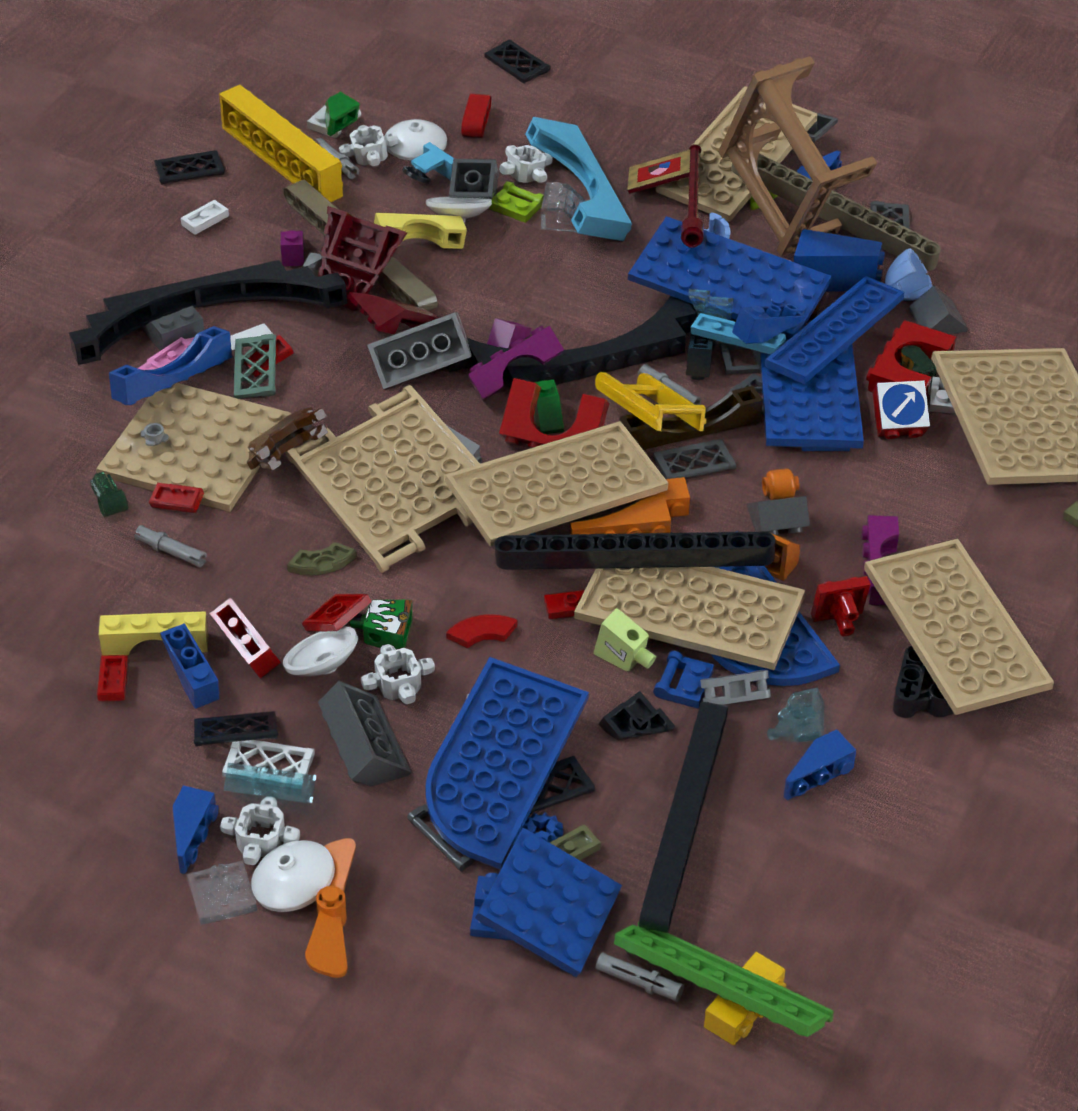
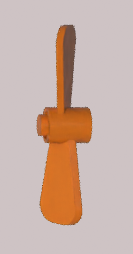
M351 838L337 840L324 846L334 860L335 873L330 886L322 888L316 895L318 917L305 951L306 963L313 971L333 978H341L348 971L343 926L347 921L344 889L356 851V843Z

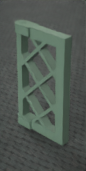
M265 334L235 339L234 397L240 399L275 395L276 335ZM269 344V351L267 353L260 348L262 345ZM251 346L252 348L243 355V347ZM258 351L263 356L256 363L248 359L254 352ZM269 359V369L267 371L259 367ZM246 362L252 366L242 374V363ZM255 370H258L263 375L256 382H253L248 376ZM266 378H269V386H259ZM244 380L251 385L248 389H242V382Z

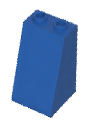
M802 229L794 254V262L831 275V282L825 292L848 291L865 276L881 282L883 270L879 269V265H883L885 252L881 251L882 242Z

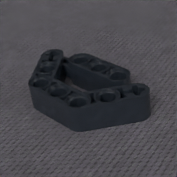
M912 645L906 648L893 701L894 714L901 718H911L917 711L924 709L934 717H945L954 714L935 683L929 689L922 690L924 678L930 677V674Z

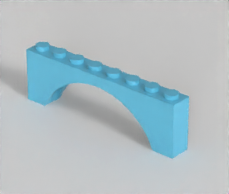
M533 117L525 133L531 146L548 153L564 164L580 179L588 191L590 200L579 203L571 220L577 233L624 241L627 233L631 230L632 222L578 126Z

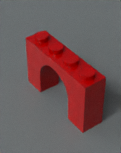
M904 320L899 328H895L892 340L886 342L883 354L877 356L874 368L870 367L866 376V380L869 381L868 391L872 392L877 383L925 381L926 397H928L931 376L901 366L898 363L903 360L901 353L906 358L933 363L931 359L933 351H954L956 336Z
M513 378L499 434L505 438L507 443L519 445V442L528 443L527 447L534 448L603 427L610 403L604 398L582 394L577 417L571 428L559 435H546L538 431L534 421V413L541 390L540 386L534 382Z

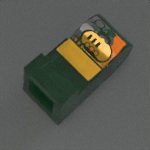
M908 345L902 348L900 365L909 370L931 376L932 382V377H936L937 370L930 358L917 346Z

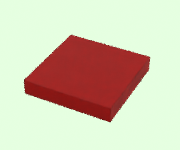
M335 594L305 619L302 625L306 631H339L372 601L368 594Z

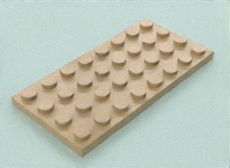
M746 86L743 87L694 142V144L701 147L698 209L709 214L711 212L716 213L729 222L752 197L741 177L733 173L731 169L732 162L729 157L721 158L718 153L740 102L748 88ZM792 104L797 117L805 130L808 131L817 121V113ZM761 118L754 129L761 127L765 123L771 124L774 122L767 118ZM781 130L777 140L767 143L761 149L760 154L781 163L793 148ZM689 177L656 186V192L688 205Z
M621 421L445 474L446 484L490 547L494 546L496 539L501 536L529 535L666 491L669 484Z
M959 539L865 562V572L955 715L1053 688L1054 681Z
M715 567L595 569L574 611L575 619L601 625L617 608L646 631L651 639L775 670L805 598V590Z

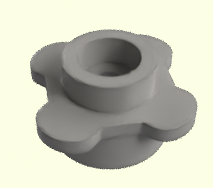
M158 423L148 424L141 431V437L145 438L147 446L159 445L161 442H166L169 439L168 434L164 433L163 426Z

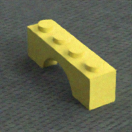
M375 213L374 224L383 227L387 225L407 232L403 241L410 238H421L430 240L441 248L463 249L467 229L461 216Z
M206 611L100 615L99 640L102 656L129 655L131 649L138 643L147 640H162L160 632L184 623L200 650L208 652Z

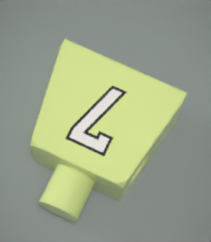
M616 608L602 622L593 654L625 671H630L637 663L649 669L656 659V655L645 649L649 638L648 633Z

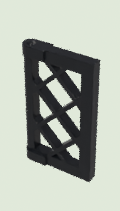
M511 39L484 53L485 58L522 83L543 75L551 69L549 64L535 57ZM505 55H517V58H505ZM519 56H524L527 59H519ZM518 64H530V67H518Z
M217 150L154 160L161 185L169 182L225 174V169ZM198 163L205 165L202 168L195 167ZM177 166L184 168L181 172L174 170Z
M275 711L194 719L193 742L195 747L207 744L268 738L278 739ZM249 725L254 727L250 730L245 729ZM221 728L227 729L224 732L217 731Z
M575 756L559 760L555 763L549 775L550 777L543 787L544 790L541 796L538 797L530 814L584 794L595 792L594 784L586 775ZM567 768H571L573 771L572 774L559 772ZM554 777L568 780L566 787L562 788L551 785ZM573 782L582 785L576 789L569 790ZM548 791L559 793V795L544 799Z

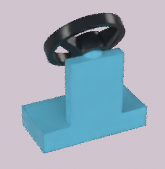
M429 142L423 145V154L411 160L413 166H404L402 172L417 181L429 184L431 179L425 173L434 169L451 181L453 159L455 158Z

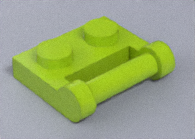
M507 181L503 189L491 199L492 205L489 209L526 223L544 205L546 196L541 193L529 192Z

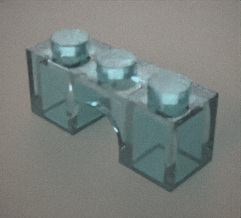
M228 763L224 790L312 803L316 775Z

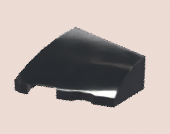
M641 691L637 692L626 702H622L599 722V726L605 732L618 740L668 732L676 727L661 708L656 710Z

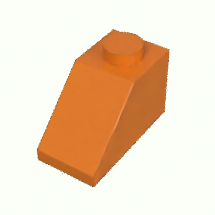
M772 534L776 539L775 558L770 565L765 567L773 577L784 581L799 562L800 545Z

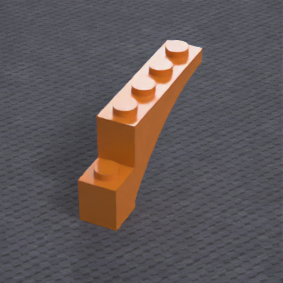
M685 477L666 479L669 483L668 490L645 497L618 512L591 520L570 523V535L670 533V517L689 515L690 495Z

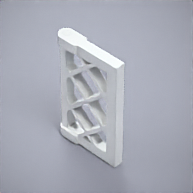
M259 740L232 742L222 775L223 777L303 789L315 755V749ZM242 746L254 748L244 754L240 751ZM264 750L280 753L268 758ZM259 753L265 761L252 767L246 759ZM292 754L304 757L302 760L295 763L290 755ZM286 757L291 765L278 771L273 763ZM243 762L247 770L237 769L234 766ZM269 766L274 774L257 771ZM294 770L298 773L296 778L284 776Z

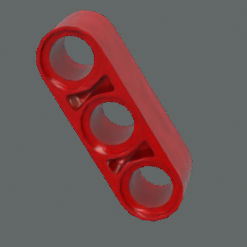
M470 93L462 120V136L483 138L491 111V95Z

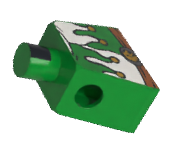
M372 600L366 614L358 613L350 620V627L363 629L364 643L367 645L381 648L383 645L390 644L396 650L405 648L413 620L412 600Z

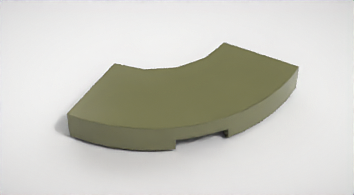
M337 542L317 551L300 549L287 564V571L300 575L331 573L352 562L357 557V550Z

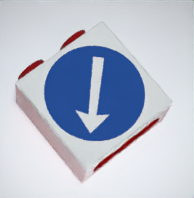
M925 381L876 384L872 393L877 436H885V439H896L901 435H908L910 438L923 436L930 427Z

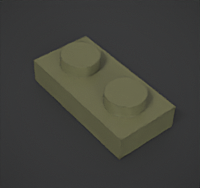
M585 824L550 842L578 860H582L601 849V842Z

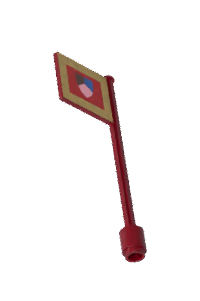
M697 144L691 145L687 151L629 167L628 193L631 194L689 177L688 218L681 225V240L690 248L697 247L704 239V224L698 218L701 147Z

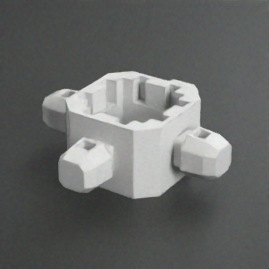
M361 125L350 134L351 144L340 146L339 152L348 158L354 155L357 164L363 166L369 164L374 167L378 166L381 161L388 157L386 147L396 146L399 141L396 133H388L386 136H383L380 127Z
M511 145L506 147L505 153L508 156V160L502 163L499 168L503 175H511L518 182L523 183L532 181L542 183L547 180V173L544 170L545 166L550 165L553 161L551 155L542 153L536 147L530 145L520 147Z
M390 644L383 645L380 654L374 661L375 673L371 672L361 677V684L364 690L377 689L379 686L384 698L390 700L400 698L403 703L410 704L415 701L416 693L421 688V675L425 676L435 671L432 658H423L417 661L412 650L406 648L396 650ZM401 668L402 671L407 670L411 675L407 676V674L398 676V679L395 680L394 677L389 678L385 672L391 674L398 672V669Z
M265 797L260 805L251 803L243 807L239 819L237 817H225L220 825L223 833L229 835L236 834L237 848L243 854L244 863L248 865H255L259 862L260 857H265L270 851L280 846L282 842L285 844L299 841L300 839L299 829L291 826L285 827L284 814L277 808V801L274 797ZM257 823L265 828L274 826L273 832L270 831L269 835L265 834L264 838H261L260 834L250 833V836L247 835V830H250L251 827H256Z

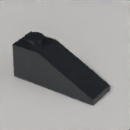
M691 334L686 375L691 376V379L704 380L705 377L710 376L713 339Z

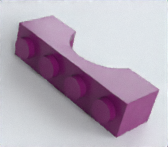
M542 325L530 332L532 336L526 340L520 338L510 344L512 348L508 351L503 352V350L494 353L490 356L491 361L485 365L480 362L470 368L471 373L468 374V378L482 401L503 389V372L512 361L526 357L545 364L564 352V348L550 325L546 328Z
M868 515L867 525H862L861 540H866V543H863L862 558H867L863 563V576H868L864 570L866 561L882 558L897 551L899 539L897 516ZM868 576L871 584L868 592L869 604L886 605Z

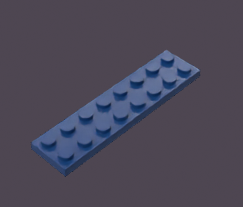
M865 276L766 358L765 367L797 382L806 384L904 299V292Z

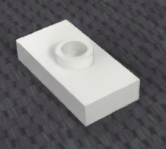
M213 200L181 217V225L196 235L229 217V209Z

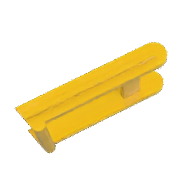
M599 372L597 374L595 385L598 391L655 430L661 431L663 414H675L698 431L704 430V424H706L705 406L693 404L648 373H641L637 378V384H622L606 372ZM639 394H645L646 396H648L649 398H651L652 400H654V401L657 402L658 404H656V405L652 404L651 402H649L648 400H646L645 398H643V397L640 396Z

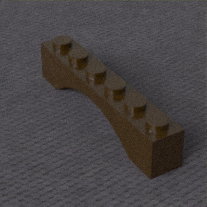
M754 386L730 391L722 399L706 408V424H704L703 431H698L679 417H663L661 431L655 430L633 414L621 416L620 421L639 446L645 450L761 422L763 400Z

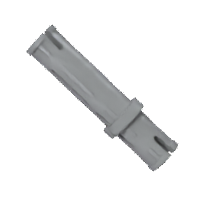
M323 138L316 139L321 147L341 161V171L348 178L353 179L356 177L351 173L352 171L357 175L359 174V168L352 164L346 155L340 154Z
M644 364L639 369L638 376L641 373H648L693 404H701L700 397L669 379L668 375L664 372L660 373L648 364Z
M140 525L136 529V533H139L140 536L135 534V540L152 546L155 551H164L197 567H202L206 561L201 558H207L206 552L168 537L165 532H156L144 525Z
M604 952L600 954L596 963V970L642 987L646 993L651 995L657 993L678 1002L684 990V984H679L665 978L656 970L650 972L609 956ZM616 967H620L622 969L635 973L636 976H632L622 971H619L616 969ZM644 978L664 985V987L662 988L647 981H644Z

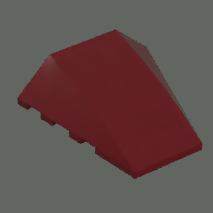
M328 206V221L324 229L325 243L321 251L322 265L319 267L318 277L338 272L346 284L347 295L348 292L368 294L407 235V232L387 225L383 227L353 217L348 212ZM348 297V304L341 305L354 311L358 309Z
M348 292L347 295L351 302L361 309L360 312L363 315L369 316L367 320L371 324H375L374 328L377 331L395 335L400 323L414 328L440 318L417 306L374 295Z

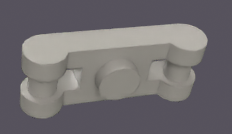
M768 670L701 679V688H704L705 691L703 701L724 705L771 697L770 688H767L766 679L769 678ZM751 681H756L757 690L751 691ZM722 686V696H716L715 687Z

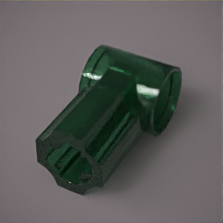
M104 472L96 473L93 479L90 480V485L97 497L102 516L105 518L127 511L128 502L122 489L118 490L110 474H105Z

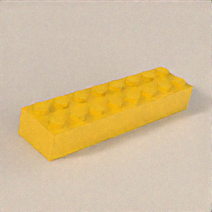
M240 84L219 93L222 129L292 184L305 180L330 202L343 197L342 163L338 158L330 154L325 148L317 144L312 138H309L299 128H296L287 119L283 118Z

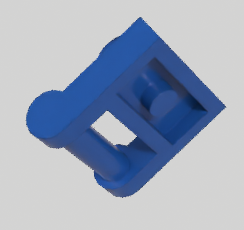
M671 651L667 657L668 664L660 682L656 683L653 694L660 699L698 709L705 694L704 688H701L700 680L712 677L714 664L687 658L678 651ZM676 669L684 670L676 689L670 688L669 686Z

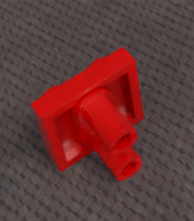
M868 576L850 577L847 580L826 581L818 584L811 610L813 622L835 619L841 636L852 635L855 632L852 621L857 620L858 615L863 613L871 584Z

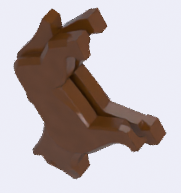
M312 407L298 410L286 416L275 426L252 440L248 446L250 450L247 460L249 468L252 470L260 464L262 468L273 471L281 465L280 458L283 453L304 441L317 440L327 434L328 431L324 424L312 425L327 416L324 410L319 408L314 411Z

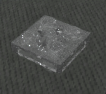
M243 860L225 865L218 864L219 866L217 867L213 865L209 869L187 874L188 884L200 925L257 911L256 901Z

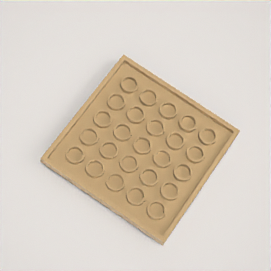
M175 383L170 388L162 389L155 392L153 396L148 397L96 468L97 476L154 491L157 482L202 488L204 495L200 504L231 512L261 467L259 464L252 470L247 464L248 452L250 451L248 448L249 443L286 418V416L291 415V412ZM158 423L163 426L164 433L168 434L169 439L166 442H161L159 445L147 446L145 438L141 437V431L148 424Z

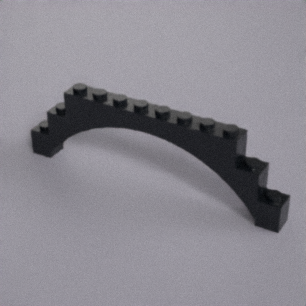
M280 260L104 298V312L86 315L87 329L69 332L72 352L78 365L100 361L101 356L111 346L131 332L147 325L151 321L190 306L197 308L241 300H290L324 306L326 309L348 304L346 284L338 272L315 277L309 266L286 271Z
M670 296L654 316L630 332L599 344L564 350L562 354L545 364H541L532 358H518L505 368L503 380L509 390H511L513 378L529 382L554 380L555 384L559 385L594 376L599 372H610L685 353V333L691 332V326L696 318L695 311L703 310L704 308ZM467 338L472 357L448 365L446 368L450 373L472 368L480 362L485 365L491 361L490 356L500 350L506 352L509 348L497 347Z

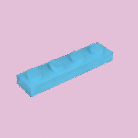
M703 313L698 315L691 326V334L767 354L774 353L786 342L785 334L780 333L764 343L746 344L732 333L735 325L734 321Z

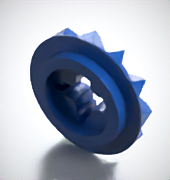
M546 811L543 815H537L534 812L531 817L527 818L523 828L549 843L564 834L563 823L557 820L556 815L548 816ZM536 827H538V828H540V829L543 828V827H546V832H544V831H542V830L539 831V832H536Z

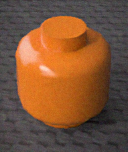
M788 468L770 470L766 473V477L762 478L763 494L765 497L768 496L770 500L793 498L796 490L800 488L798 476H794Z

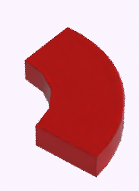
M495 614L473 616L452 626L446 632V639L466 648L483 640L505 642L517 628L518 620Z

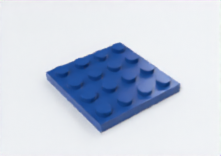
M523 828L475 919L577 978L622 885Z

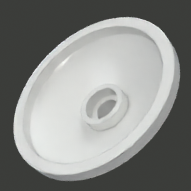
M405 120L395 124L386 132V134L396 133L399 141L396 146L386 147L387 151L391 155L403 160L411 161L422 155L423 145L429 142L442 151L447 145V136L444 130L435 123L426 120Z
M436 197L427 199L426 205L438 215L461 216L463 222H465V218L475 217L486 211L492 205V200L486 198Z
M343 626L339 631H320L299 642L286 654L283 659V666L288 673L296 676L330 674L343 664L355 649L358 641L357 633L353 628Z
M301 840L285 843L270 851L257 865L251 881L252 892L258 903L271 911L290 912L304 908L316 901V895L322 888L330 886L335 873L334 860L330 852L317 842Z

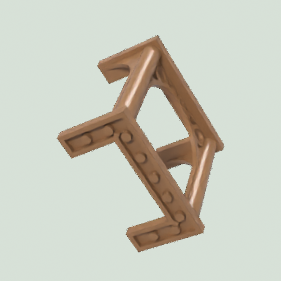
M811 56L803 59L797 58L791 63L779 64L766 71L760 70L752 76V80L746 89V93L718 151L721 158L729 157L778 238L780 244L777 251L780 256L796 251L802 229L837 234L842 226L838 218L812 227L832 189L869 177L877 165L875 158L871 156L830 170L800 122L792 106L791 90L796 80L809 76L815 64ZM761 118H767L774 122L771 124L765 123L761 127L754 129ZM781 130L813 181L790 225L782 215L757 170V159L761 149L767 143L776 141Z

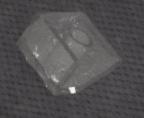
M546 182L541 207V229L577 232L571 220L579 203L586 200L569 184Z

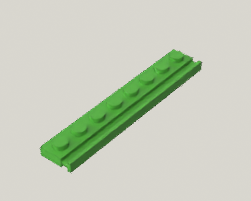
M638 921V926L631 925L615 934L614 945L625 949L626 952L646 959L652 965H657L671 971L673 975L683 977L700 988H706L720 995L723 999L731 1000L748 1011L756 1012L773 1023L781 1024L798 1035L809 1037L823 1028L826 1021L831 1023L833 1020V1010L670 933L641 928Z

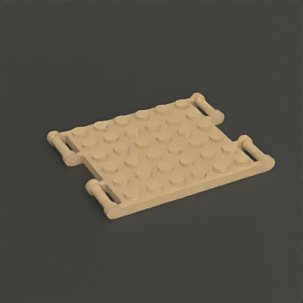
M411 385L404 387L402 392L379 404L374 403L368 406V410L373 417L372 419L338 437H335L326 428L328 433L321 438L307 441L285 452L288 460L302 473L373 560L381 573L389 570V566L414 552L419 553L425 550V545L418 534L449 517L458 514L465 526L473 523L446 484L445 474L480 463ZM408 540L411 542L385 558L382 556V554Z

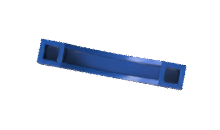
M213 326L197 333L191 344L180 356L169 364L157 369L141 370L125 365L109 372L112 399L124 405H133L142 398L153 396L155 392L168 389L177 382L188 380L190 376L203 373L212 366L221 365L223 361L232 358L230 332Z

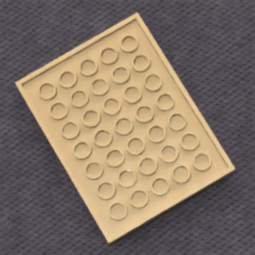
M1065 348L933 351L931 359L988 485L1078 482V374Z

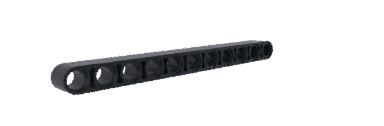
M764 531L508 535L497 538L494 548L496 565L503 570L767 566L774 561L776 539L774 535Z
M701 701L639 919V927L664 933L669 932L725 729L728 706Z

